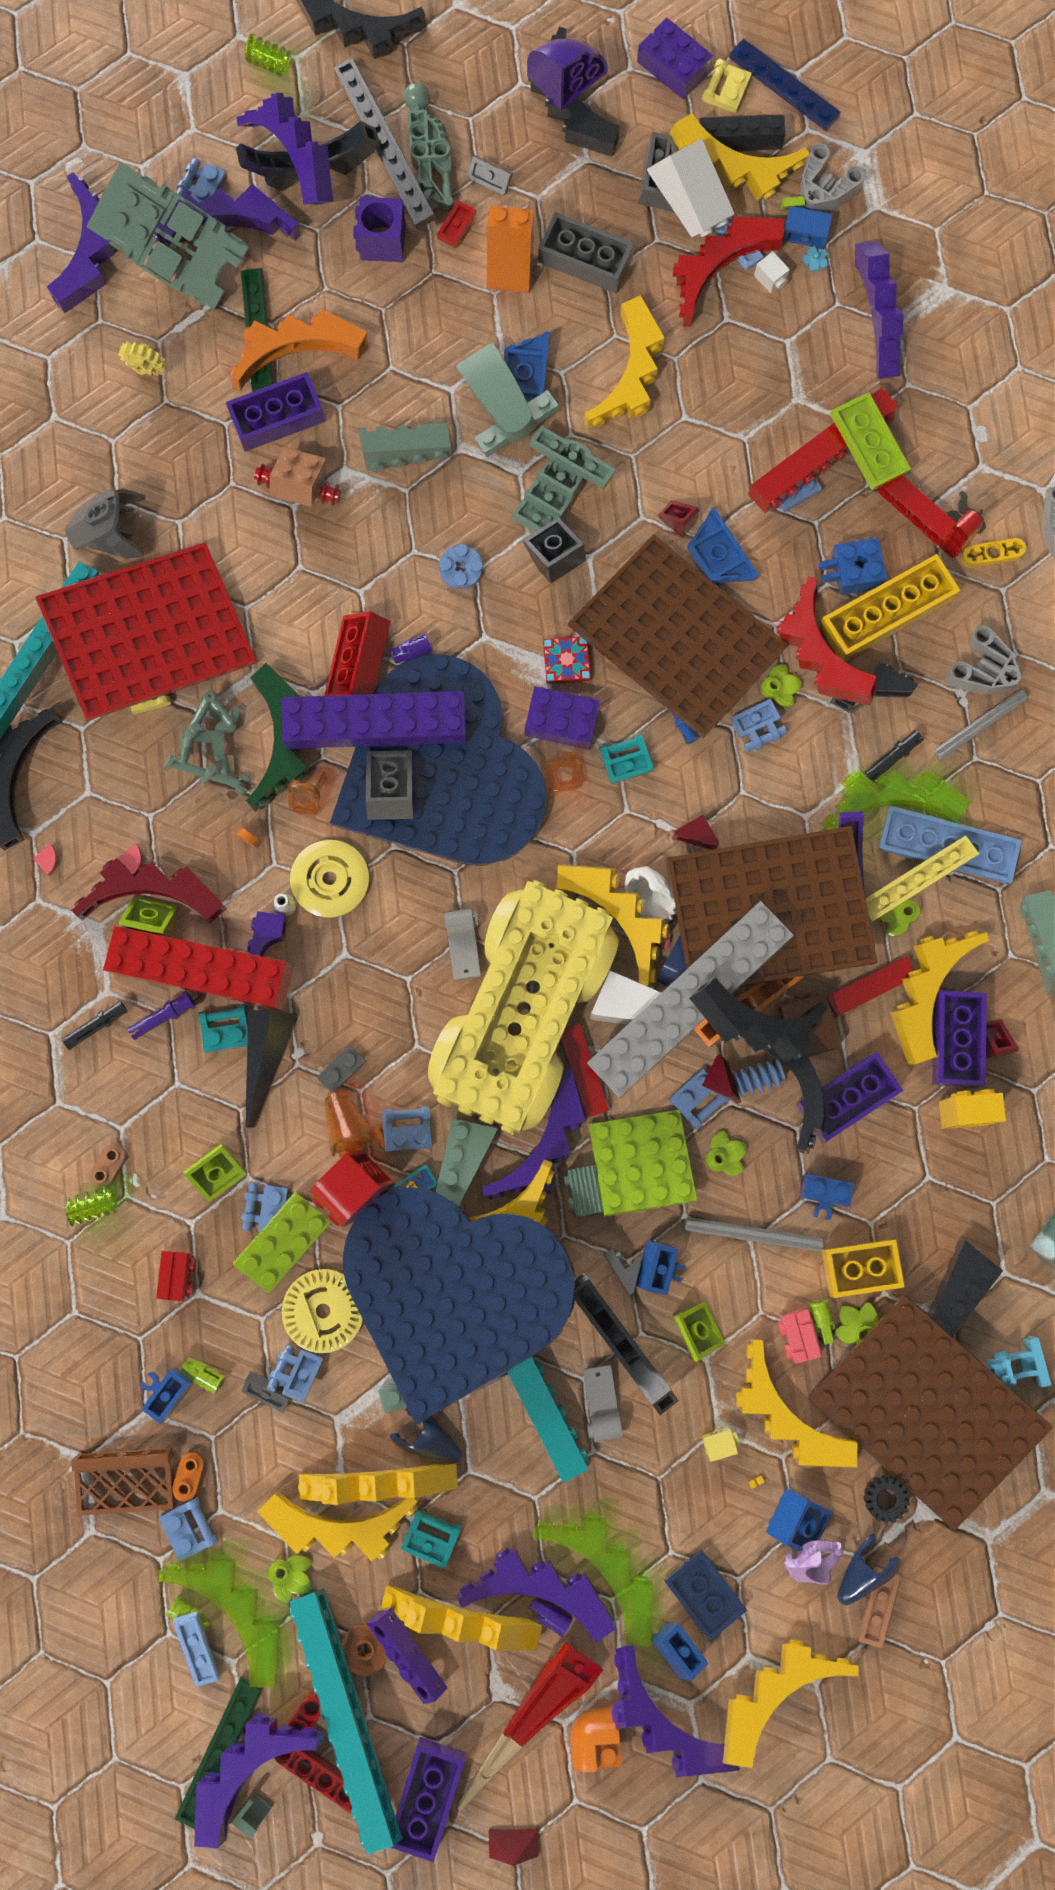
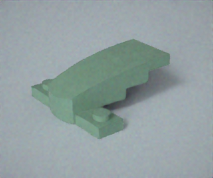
M493 342L456 365L457 370L469 386L471 392L495 423L474 437L486 457L508 443H513L527 437L539 423L560 410L557 402L548 390L530 402H526L514 376Z
M541 425L531 439L529 446L549 457L550 460L539 471L537 479L524 494V499L512 514V519L533 532H536L558 517L563 520L584 479L604 490L614 476L616 469L593 456L590 450L583 444L574 440L564 439Z

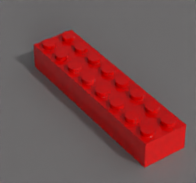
M114 926L103 967L104 971L118 976L281 1011L284 1009L294 969L293 965L281 960Z

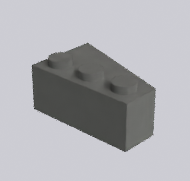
M652 131L646 146L638 204L674 212L647 171L649 167L676 152L672 136Z

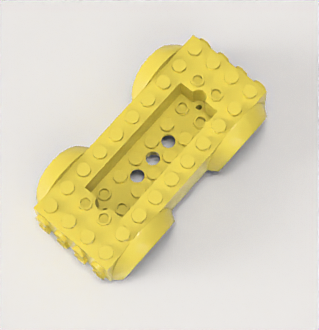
M536 880L533 883L527 881L525 888L522 890L508 893L497 906L489 924L485 940V955L490 962V967L469 1014L454 1017L442 1030L432 1051L428 1067V1079L434 1089L433 1094L437 1097L438 1103L447 1107L454 1104L458 1106L459 1112L470 1117L473 1113L479 1115L480 1121L491 1126L495 1122L501 1125L502 1131L514 1135L515 1132L520 1133L521 1131L534 1128L547 1112L563 1073V1062L555 1051L576 1003L589 1001L602 985L614 960L619 942L618 936L611 927L613 917L609 916L610 912L602 908H597V910L588 907L589 904L581 899H576L575 901L567 898L568 895L560 890L555 889L554 892L548 890L545 884ZM530 981H536L540 985V990L535 994L529 993L526 989L527 983ZM522 1002L528 1003L531 1007L530 1012L526 1015H522L517 1011L518 1005ZM511 1023L520 1024L521 1033L519 1035L512 1036L509 1034L508 1026Z

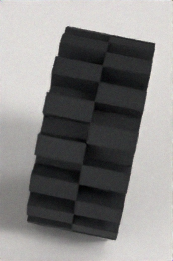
M883 1475L881 1478H873L874 1481L867 1484L869 1487L864 1490L866 1495L863 1499L866 1502L867 1510L876 1519L888 1523V1521L892 1523L897 1522L896 1519L898 1518L901 1520L904 1512L906 1514L908 1512L907 1505L910 1506V1501L908 1500L910 1495L906 1491L907 1488L891 1476ZM883 1490H891L895 1494V1503L890 1508H882L878 1503V1496Z

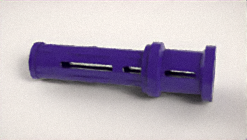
M185 990L181 996L173 1001H166L165 1007L131 1027L129 1026L127 1028L129 1034L139 1029L138 1032L131 1035L134 1040H137L171 1018L178 1019L179 1015L190 1008L195 1009L196 1004L191 995Z

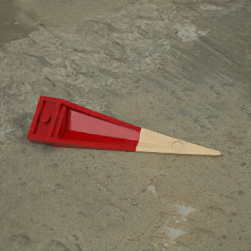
M565 1642L554 1659L547 1662L457 1804L459 1811L469 1803L501 1767L531 1738L591 1688L603 1671L598 1663Z

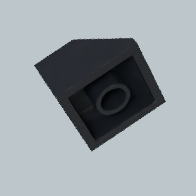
M559 517L523 539V543L537 569L550 583H553L586 561L584 543Z

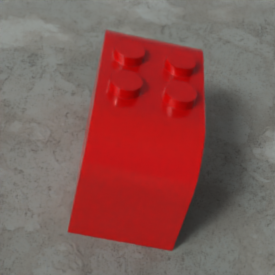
M363 1150L345 1153L315 1183L309 1193L313 1196L312 1201L320 1209L324 1208L330 1214L328 1217L336 1226L341 1225L344 1227L352 1224L394 1182Z

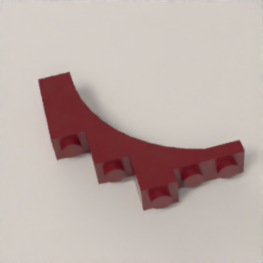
M116 858L108 861L103 866L100 874L105 880L95 884L88 896L77 900L74 904L75 907L71 911L83 921L100 905L111 900L130 895L149 894L180 901L197 911L211 924L227 908L187 866L184 869H178L173 874V879L169 880L152 862L143 865L137 871L138 874L134 876Z

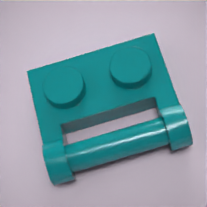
M642 734L635 735L633 739L608 747L605 745L598 747L611 785L654 771ZM634 747L639 749L637 752L612 760L609 756Z
M245 1005L237 1006L236 1009L217 1012H199L205 1053L247 1047L248 1020ZM239 1017L240 1024L209 1028V1022Z
M418 1507L400 1550L445 1569L462 1526L456 1523L452 1525L425 1513L424 1509ZM421 1521L450 1534L449 1540H444L417 1528L419 1522Z

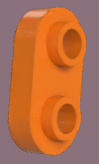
M189 1452L180 1460L172 1488L175 1498L180 1501H189L198 1491L205 1466V1460L198 1452ZM188 1461H193L195 1463L194 1469L188 1468ZM181 1485L188 1487L187 1493L181 1491Z

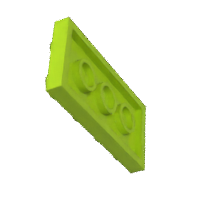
M869 392L830 412L833 421L871 490L911 470Z
M295 1191L236 1258L233 1265L269 1294L328 1227L331 1221Z

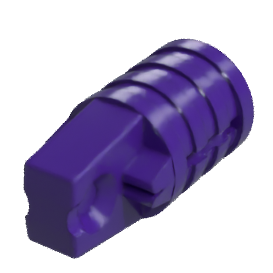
M425 633L416 638L406 640L390 650L395 663L413 660L416 657L432 652Z
M532 1600L528 1609L538 1615L537 1622L547 1626V1628L553 1630L561 1638L568 1630L573 1619L571 1616H567V1614L555 1608L548 1601H546L545 1605H542L538 1601Z

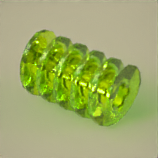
M253 33L249 35L245 46V59L248 63H253L257 67L261 66L262 69L276 73L278 76H283L288 71L292 54L291 51H288L285 55L286 51L283 46L278 50L276 43L272 46L269 40L263 43V38L258 37L256 39Z
M102 1186V1194L97 1189H93V1196L91 1197L86 1191L84 1192L83 1200L79 1194L75 1195V1202H72L70 1197H67L65 1205L67 1220L70 1226L73 1227L75 1223L79 1225L84 1220L89 1222L93 1217L99 1219L102 1214L108 1216L111 1211L118 1213V1202L114 1192L109 1191L106 1186Z

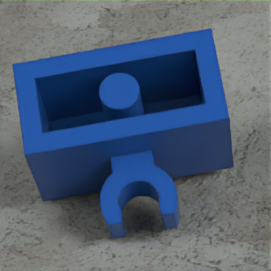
M805 1174L803 1175L799 1198L819 1202L818 1206L813 1210V1217L818 1218L819 1211L823 1209L826 1211L825 1219L830 1220L832 1217L830 1204L850 1207L854 1183Z
M647 1240L636 1286L645 1291L668 1295L671 1279L677 1282H682L683 1278L676 1276V1270L686 1268L685 1265L676 1262L679 1249L668 1244Z
M176 1367L170 1369L161 1382L155 1372H149L147 1375L153 1379L152 1385L149 1386L145 1382L140 1384L143 1390L153 1391V1394L141 1410L159 1424L168 1419L193 1384Z

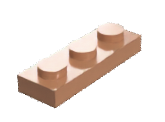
M875 1567V1572L881 1573L884 1570ZM896 1573L890 1581L868 1594L857 1636L859 1642L882 1649L901 1577L899 1574Z

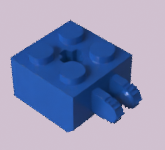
M878 537L837 544L831 552L832 559L818 564L820 570L835 569L834 573L825 574L821 579L823 583L837 581L840 595L871 591L887 581Z

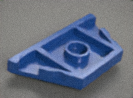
M548 331L533 339L523 340L520 344L505 347L504 361L514 376L527 403L544 393L550 335Z
M715 507L711 508L708 516L687 546L688 551L703 574L714 584L757 580L759 574Z

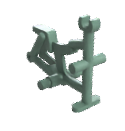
M211 691L206 692L200 700V705L189 727L185 728L181 733L179 745L182 749L179 760L174 759L175 755L170 754L164 762L163 769L168 770L171 767L200 776V782L203 784L213 780L233 786L237 793L245 794L247 789L241 787L240 782L248 783L250 778L240 776L237 779L229 776L228 758L223 753L224 734H232L236 729L240 712L239 707L234 706L231 715H229L215 699L214 693ZM207 711L219 722L214 727V731L200 730V725ZM192 743H213L214 760L219 762L220 773L216 772L217 767L215 765H210L205 769L188 763Z

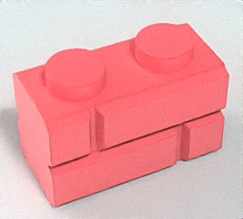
M802 1309L779 1316L781 1321L777 1322L780 1335H785L787 1345H784V1350L788 1360L792 1359V1362L797 1364L822 1357L809 1309Z

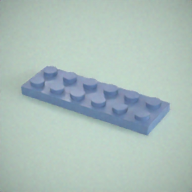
M889 806L878 850L924 862L962 837L967 836L979 855L956 869V871L1010 885L1013 881L1022 840Z

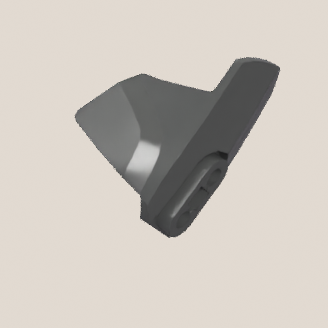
M122 488L105 491L87 501L74 512L65 530L73 548L79 550L89 547L124 559L143 557L144 551L129 541L133 536V532L121 529L117 523L125 512H134L133 508L125 505L145 500V495Z

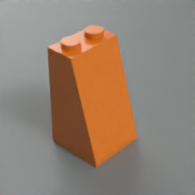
M490 206L487 224V289L529 293L534 255V210Z

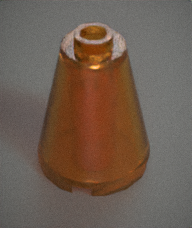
M339 1089L329 1092L324 1102L329 1148L332 1156L335 1157V1154L339 1153V1156L342 1157L347 1152L364 1150L363 1145L367 1142L372 1145L375 1141L374 1133L348 1094Z

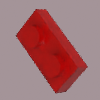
M457 200L439 229L437 239L456 248L475 218L476 209Z

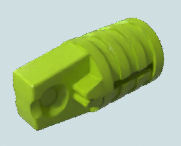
M825 1299L809 1303L808 1307L810 1308L816 1334L820 1333L824 1345L834 1343L831 1330L836 1328L832 1319L829 1300Z
M190 1357L185 1361L180 1371L193 1383L205 1388V1390L210 1391L213 1395L217 1393L226 1377L208 1365Z
M178 1596L165 1616L170 1617L174 1621V1618L198 1611L204 1631L206 1632L210 1623L201 1617L203 1612L196 1607H192L191 1604L186 1603L185 1600L180 1599L181 1597Z

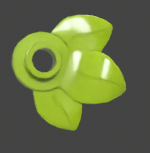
M780 664L770 670L769 677L762 681L761 692L767 698H774L779 705L790 707L795 705L792 695L802 688L803 682L797 676L788 675L787 665Z
M907 900L879 918V920L888 923L887 935L897 936L906 932L909 924L919 918L920 907L916 902ZM907 907L913 909V913L911 915H906L904 913V910Z
M725 1130L718 1132L711 1139V1150L706 1155L705 1160L708 1168L715 1172L723 1171L729 1176L741 1174L744 1172V1167L740 1160L747 1152V1145L742 1141H730ZM715 1156L720 1157L721 1163L715 1161Z
M869 1302L865 1303L859 1311L850 1306H842L839 1316L843 1325L834 1332L842 1342L858 1344L862 1339L860 1336L861 1332L864 1330L869 1332L878 1321L874 1307Z
M292 1555L286 1561L276 1560L269 1566L268 1578L274 1584V1594L278 1600L289 1603L293 1593L303 1595L312 1590L311 1581L305 1574V1571L312 1563L311 1559L303 1555ZM278 1569L285 1571L282 1577L276 1576Z

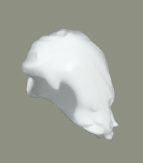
M639 867L627 872L624 884L625 891L642 893L641 899H644L643 913H640V916L667 918L666 924L669 923V920H673V914L676 913L675 901L671 893V887L665 878L649 867Z

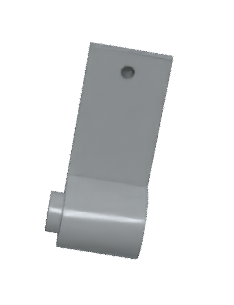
M472 909L444 912L454 981L481 977L474 929L475 926H478L477 913H472Z
M611 1364L584 1368L583 1375L591 1423L587 1424L589 1438H594V1442L623 1438Z

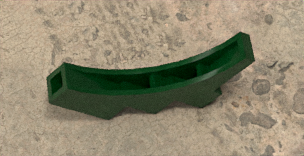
M267 663L250 677L253 685L262 694L269 706L274 732L272 756L267 771L258 787L246 799L248 805L255 812L258 809L262 810L270 802L269 799L275 793L279 794L285 789L287 782L293 787L297 784L301 785L308 779V774L310 773L308 767L294 754L295 751L298 752L301 749H285L283 743L282 697L300 696Z

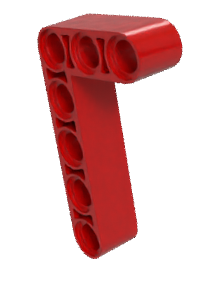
M903 475L877 487L879 494L952 558H956L972 542L983 525L981 517L972 510L967 511L955 522Z
M310 1692L305 1696L287 1726L293 1727L295 1723H300L304 1728L314 1727L321 1715V1704L315 1692ZM307 1702H316L319 1709L317 1711L309 1710ZM299 1750L274 1758L279 1765L352 1815L350 1799L340 1791L344 1788L341 1770L314 1750ZM300 1760H309L312 1764V1767L303 1768L300 1764ZM327 1773L332 1777V1781L328 1783L323 1782L320 1775Z

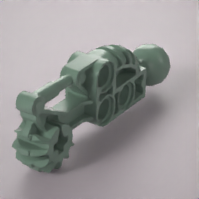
M415 82L407 86L403 96L406 106L410 109L408 111L411 164L415 169L419 170V176L415 177L432 211L437 207L451 211L454 205L450 184L452 171L449 136L440 119L437 117L432 118L431 115L427 114V110H424L430 100L427 87L422 83ZM431 170H437L443 175V194L433 182Z

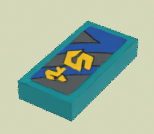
M425 1164L387 1191L391 1192L402 1188L430 1190L438 1182Z

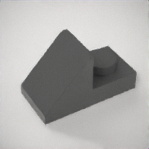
M610 1249L604 1255L630 1295L634 1293L641 1259L624 1268L623 1264L626 1262L619 1250L614 1252L613 1249Z

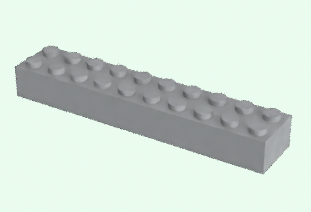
M760 901L591 1058L587 1064L621 1099L705 1019L689 999L690 996L714 977L733 994L782 949L794 935Z

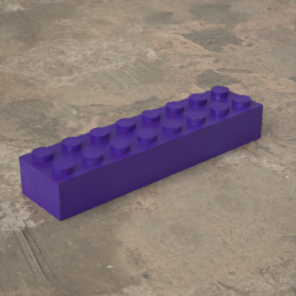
M464 691L282 697L283 743L285 749L466 743Z

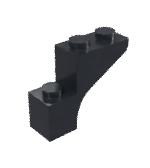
M879 662L872 673L877 678V689L874 697L907 698L911 696L918 686L912 677L899 674L888 664H881ZM832 697L830 703L848 713L856 704V702Z

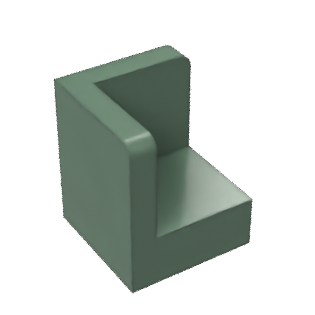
M253 1791L236 1813L231 1824L251 1839L272 1806L258 1793Z

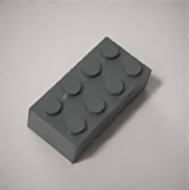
M555 212L538 247V263L617 293L633 258L634 243Z

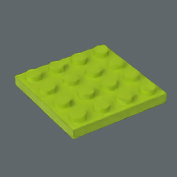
M680 1110L589 1124L604 1217L697 1202Z

